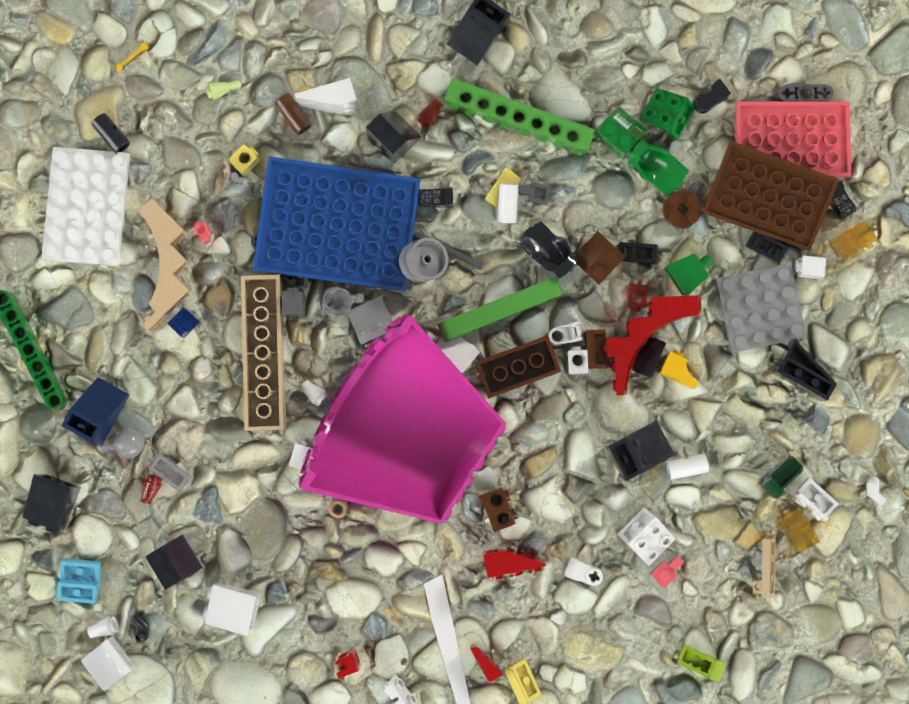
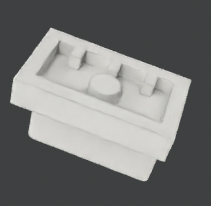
M645 507L617 534L648 566L675 540V537Z
M113 636L106 639L99 647L81 660L103 691L107 690L136 667Z

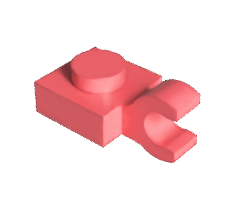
M202 221L195 223L193 229L195 234L200 237L203 244L211 242L210 236H212L209 225Z
M676 556L668 565L664 561L661 562L650 575L665 589L678 576L674 571L684 562Z

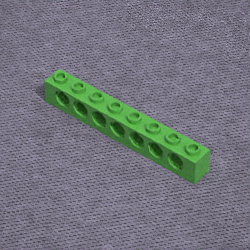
M452 78L444 98V104L452 110L460 109L469 116L475 117L477 115L482 117V120L485 122L499 123L502 128L508 130L511 128L516 129L521 135L535 136L536 140L544 143L549 141L554 143L553 145L557 148L564 149L565 147L571 149V152L576 155H586L595 129L454 78ZM466 95L469 96L471 100L467 103H464L460 100V98ZM480 102H486L488 104V107L486 109H481L478 107V104ZM502 108L506 111V114L500 116L496 113V110ZM515 115H521L523 116L524 120L522 122H517L514 120L513 117ZM538 121L542 126L536 129L531 123ZM555 127L559 130V134L552 135L549 129ZM574 134L577 140L572 142L568 140L567 135Z

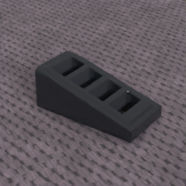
M754 231L745 247L777 265H781L789 250V246ZM757 237L761 238L757 246H754L753 244ZM764 241H766L765 248L763 250L760 249ZM773 245V250L771 253H768L770 246ZM780 249L778 257L774 256L777 250Z
M619 242L618 250L623 255L625 247H629L628 258L625 257L621 262L657 265L659 248L657 244ZM633 248H636L635 258H632ZM641 249H644L643 259L640 258ZM649 249L652 250L651 259H648Z

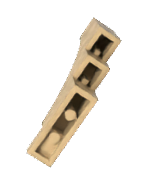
M153 199L150 201L146 200L138 211L151 228L159 252V277L156 289L149 302V305L156 312L147 315L144 319L145 323L142 325L149 332H152L192 293L177 277L190 262L174 247L188 233Z

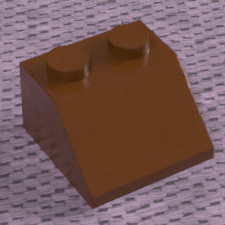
M597 231L576 254L578 256L576 264L600 285L625 256Z

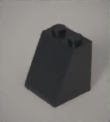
M396 111L380 113L366 126L368 138L394 164L422 138Z
M34 474L22 518L27 519V523L38 527L40 524L45 526V530L52 533L64 531L81 487L48 474Z

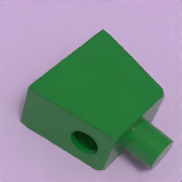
M691 254L664 267V270L680 294L688 296L709 276L706 268L711 266L713 261L708 255L698 259L695 254Z

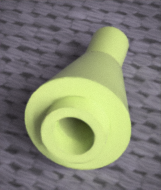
M239 80L229 83H207L208 87H205L208 98H212L215 101L230 90L241 87Z

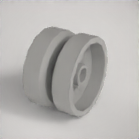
M422 238L407 244L402 249L399 256V266L407 279L422 283L436 279L446 271L448 254L440 241L434 238Z

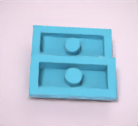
M63 558L60 561L57 600L96 604L100 584L101 562Z

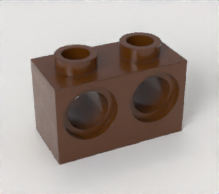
M500 487L480 495L493 532L516 524L514 520L518 518L514 508L510 509L508 501H511L507 490L503 491V488ZM494 494H498L502 498L499 505L491 503V497ZM502 512L508 515L506 523H500L497 520L498 515Z

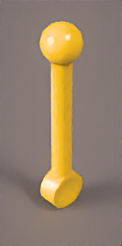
M141 43L140 48L137 51H135L132 55L125 59L121 64H116V69L118 71H121L123 69V66L126 65L129 61H131L140 52L148 50V45L146 43Z

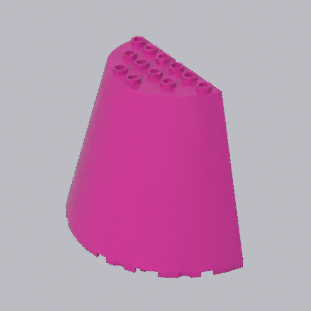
M403 314L385 327L384 331L387 333L383 337L378 336L371 342L370 346L363 352L362 360L359 363H355L329 404L331 407L327 415H323L313 435L314 447L312 450L308 449L300 470L302 476L299 477L298 484L299 488L306 491L443 524L445 520L450 518L455 503L458 504L462 499L464 489L471 485L474 478L472 476L473 472L481 469L485 456L494 449V442L503 435L506 423L411 316Z

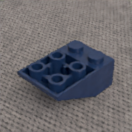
M97 377L70 408L61 426L93 444L102 446L130 394Z

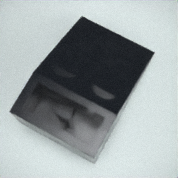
M474 0L447 45L478 66L510 22L511 14L492 0Z
M657 420L605 446L623 481H628L675 455Z

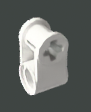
M581 321L550 330L547 335L551 345L559 346L585 340L580 328ZM553 332L560 334L561 340L559 342L552 339Z
M570 557L564 576L592 586L599 585L602 582L603 575L599 568ZM596 571L598 579L594 578L592 581L589 574H593Z

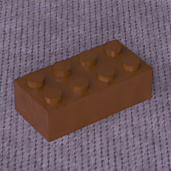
M548 335L475 362L488 399L561 372Z

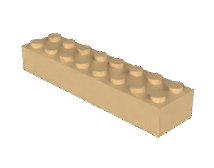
M280 275L241 276L245 431L286 430L283 315L281 314L283 286Z

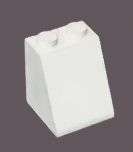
M462 336L448 342H444L443 338H441L436 344L462 374L480 353L473 344L468 343Z
M215 583L208 590L207 599L210 600L209 605L205 606L203 612L204 624L248 636L254 629L261 592Z

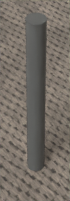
M415 231L413 238L417 240L430 238L418 231ZM442 244L448 255L479 270L482 269L484 263Z

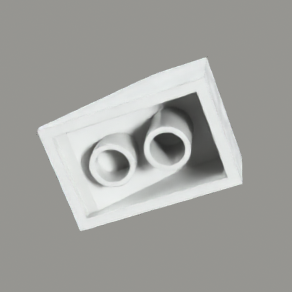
M350 78L295 93L298 105L302 108L336 114L345 113V115H351L359 109Z

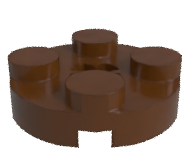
M680 190L668 196L663 204L662 211L665 220L672 227L687 229L698 221L702 208L696 194ZM680 205H684V208H687V212L685 211L684 215L677 211V207H680Z

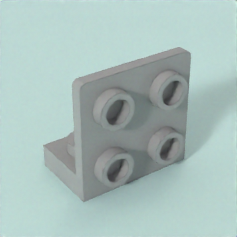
M381 296L351 309L348 313L362 347L371 343L378 336L383 337L387 333L384 331L385 327L393 321Z

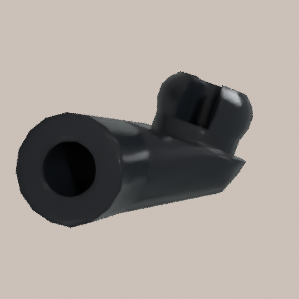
M137 612L132 616L131 620L138 626L135 640L143 642L149 637L150 626Z

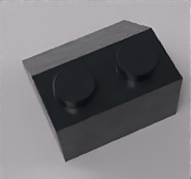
M183 534L145 556L165 590L202 568L201 563Z

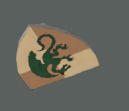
M227 158L220 159L214 196H219L222 193L227 182L241 185L244 182V177L238 176L236 172L231 173L230 163Z

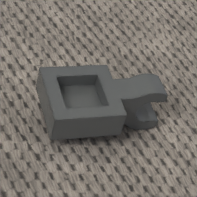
M532 182L531 187L519 185L518 195L529 196L528 202L547 206L551 186Z

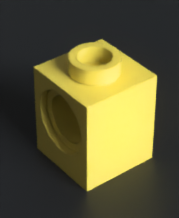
M244 144L228 159L229 163L243 177L260 162L257 157L259 155L252 146L248 148ZM243 156H250V160L247 163H241Z

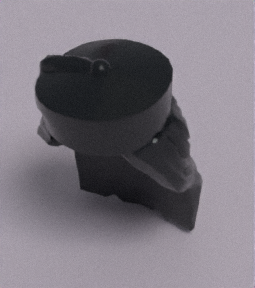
M542 221L523 232L524 234L521 236V239L518 240L519 244L544 269L553 271L558 278L572 272L578 261V256L575 252L572 253L566 239L554 235Z

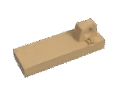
M776 538L762 539V580L753 581V592L762 594V598L775 597Z

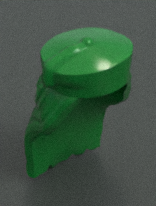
M644 139L640 140L632 148L627 163L631 169L636 168L643 180L648 181L667 196L673 194L675 190H678L683 185V180L686 179V175L689 173V169L666 149L649 144Z

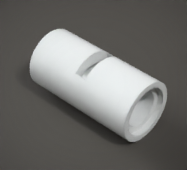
M499 184L497 222H517L519 184Z
M705 454L689 456L687 459L679 458L666 461L670 480L709 472V465Z

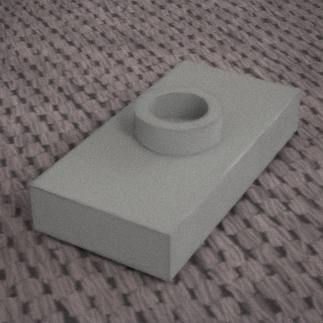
M162 453L158 455L148 468L178 492L183 489L192 477Z

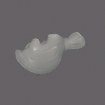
M330 287L322 294L320 306L329 316H345L350 312L352 304L364 303V293L350 295L346 289Z
M126 428L115 436L113 442H104L102 446L99 445L97 448L100 453L115 451L118 456L131 459L137 457L142 452L145 440L139 431Z

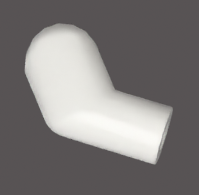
M871 477L866 484L867 495L882 506L887 498L879 493L880 480L877 477Z

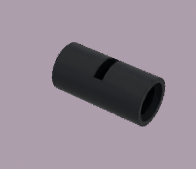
M106 113L98 115L92 121V127L115 154L123 152L129 147L130 141L120 129H117L116 124Z

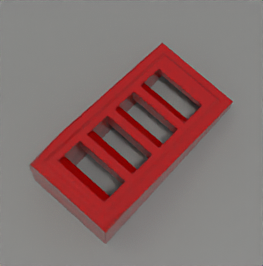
M475 644L470 645V649L488 682L491 683L503 675L501 670Z

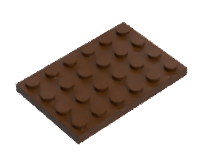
M729 140L702 213L811 251L840 179Z

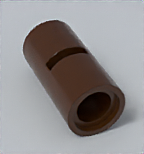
M290 93L283 95L275 102V106L297 135L303 134L312 126L311 121Z

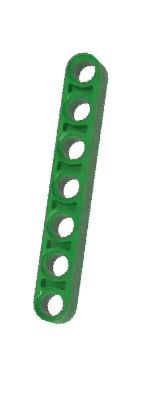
M0 290V316L42 399L50 409L61 410L65 408L68 401L16 297L11 292ZM4 295H7V302L5 304H2V297ZM16 312L15 320L11 321V313ZM21 329H24L25 335L20 338L18 333ZM32 345L34 351L31 355H28L27 348ZM41 362L42 369L40 372H37L36 365ZM47 379L51 381V386L48 389L44 386V382ZM55 396H58L60 399V403L57 406L53 404Z

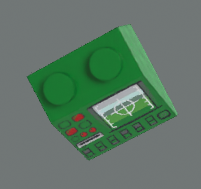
M618 107L597 129L595 136L620 158L624 159L648 130L621 107Z

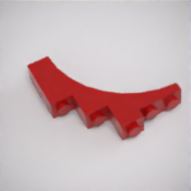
M700 295L651 297L652 302H649L648 308L649 313H652V317L629 318V322H626V332L629 333L630 337L607 338V342H604V353H607V357H615V361H612V371L616 375V380H613V391H616V396L627 395L628 378L632 364L640 349L651 336L674 321L701 315Z

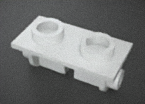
M396 674L382 685L384 687L383 690L391 700L398 697L394 704H419L416 697L409 692L404 682Z

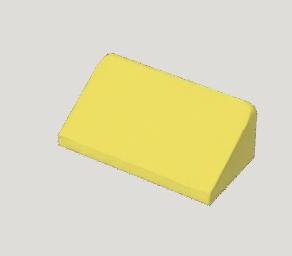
M505 167L485 198V201L498 209L499 184H519L521 178Z
M522 659L504 668L520 704L528 703L541 695L526 659Z

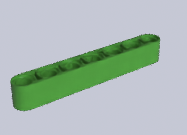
M553 277L437 324L444 342H448L564 295L557 277Z

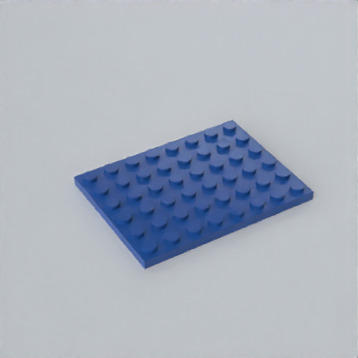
M269 156L253 271L406 292L407 278L400 269L399 256L402 249L413 241L421 179Z

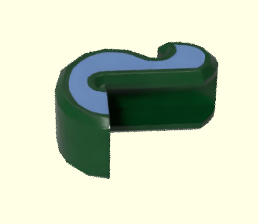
M787 456L780 462L777 468L764 478L762 488L774 499L781 497L786 493L784 489L802 473L803 466L793 456Z

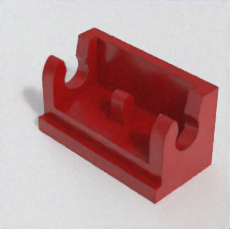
M352 647L350 651L340 654L335 662V665L342 663V666L339 667L340 671L336 673L338 679L359 671L361 663L355 647Z

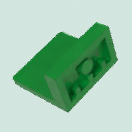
M656 88L640 117V121L665 130L671 139L678 141L695 107L688 97Z

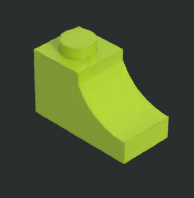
M687 645L683 646L677 663L718 682H720L727 663Z

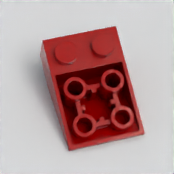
M503 548L482 552L487 577L492 578V580L503 579V575L511 574L512 577L519 576L525 570H530L531 573L542 571V567L546 566L543 560Z

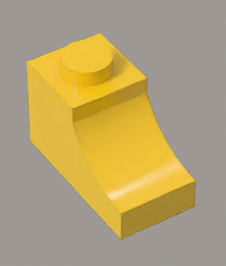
M676 350L667 353L658 374L692 390L696 389L699 383L688 372L686 364L688 359L684 358L683 353Z

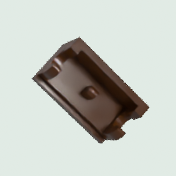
M606 330L584 331L588 369H607V353H604Z

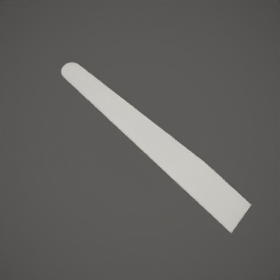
M442 574L424 583L430 615L456 704H471Z

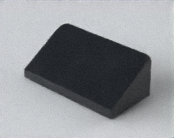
M650 337L643 345L632 371L651 378L666 342Z

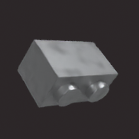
M288 288V291H283L281 314L285 318L305 319V294L299 291L298 288Z

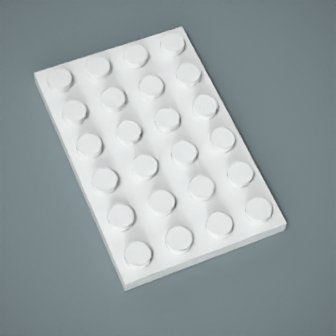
M53 147L42 260L119 266L130 163L129 153L117 152L115 154L112 151Z

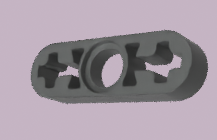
M827 84L784 85L778 90L777 99L779 102H828L833 97L834 92L832 87ZM802 89L809 91L810 97L808 99L801 97L800 91ZM785 90H787L788 94H793L796 90L795 95H790L788 98L782 95ZM822 90L828 93L825 98H823V95H816L814 99L815 93H820Z

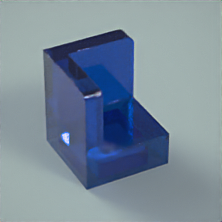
M183 307L167 324L180 337L185 338L200 322L188 309Z

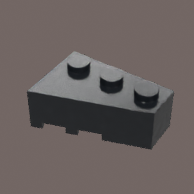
M796 338L791 339L772 373L821 402L828 401L837 383L822 366L818 365L812 358V355L799 344L800 342Z

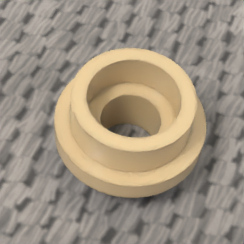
M335 499L329 505V513L334 518H342L348 512V505L342 499ZM336 505H340L342 507L341 512H336Z

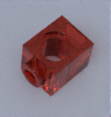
M627 284L625 308H630V312H641V309L647 308L648 285ZM632 294L640 295V303L633 302Z

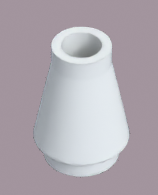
M306 380L300 387L314 406H323L329 398L327 391L311 383L309 380Z
M107 616L96 624L87 628L90 638L114 635L115 632H118L119 625L115 617Z

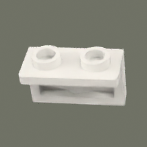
M810 477L793 494L797 498L795 501L803 508L807 507L811 511L810 515L817 521H827L829 519L828 515L839 504Z

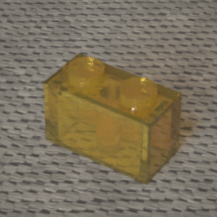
M867 220L828 242L839 261L845 258L849 261L857 256V251L862 249L864 252L874 246L872 243L878 239Z
M794 507L776 518L779 522L777 527L782 534H786L788 538L786 542L792 551L795 550V552L801 553L820 542L801 507Z

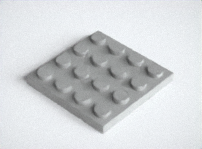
M791 263L715 279L731 353L783 343L794 338L802 339L807 337Z

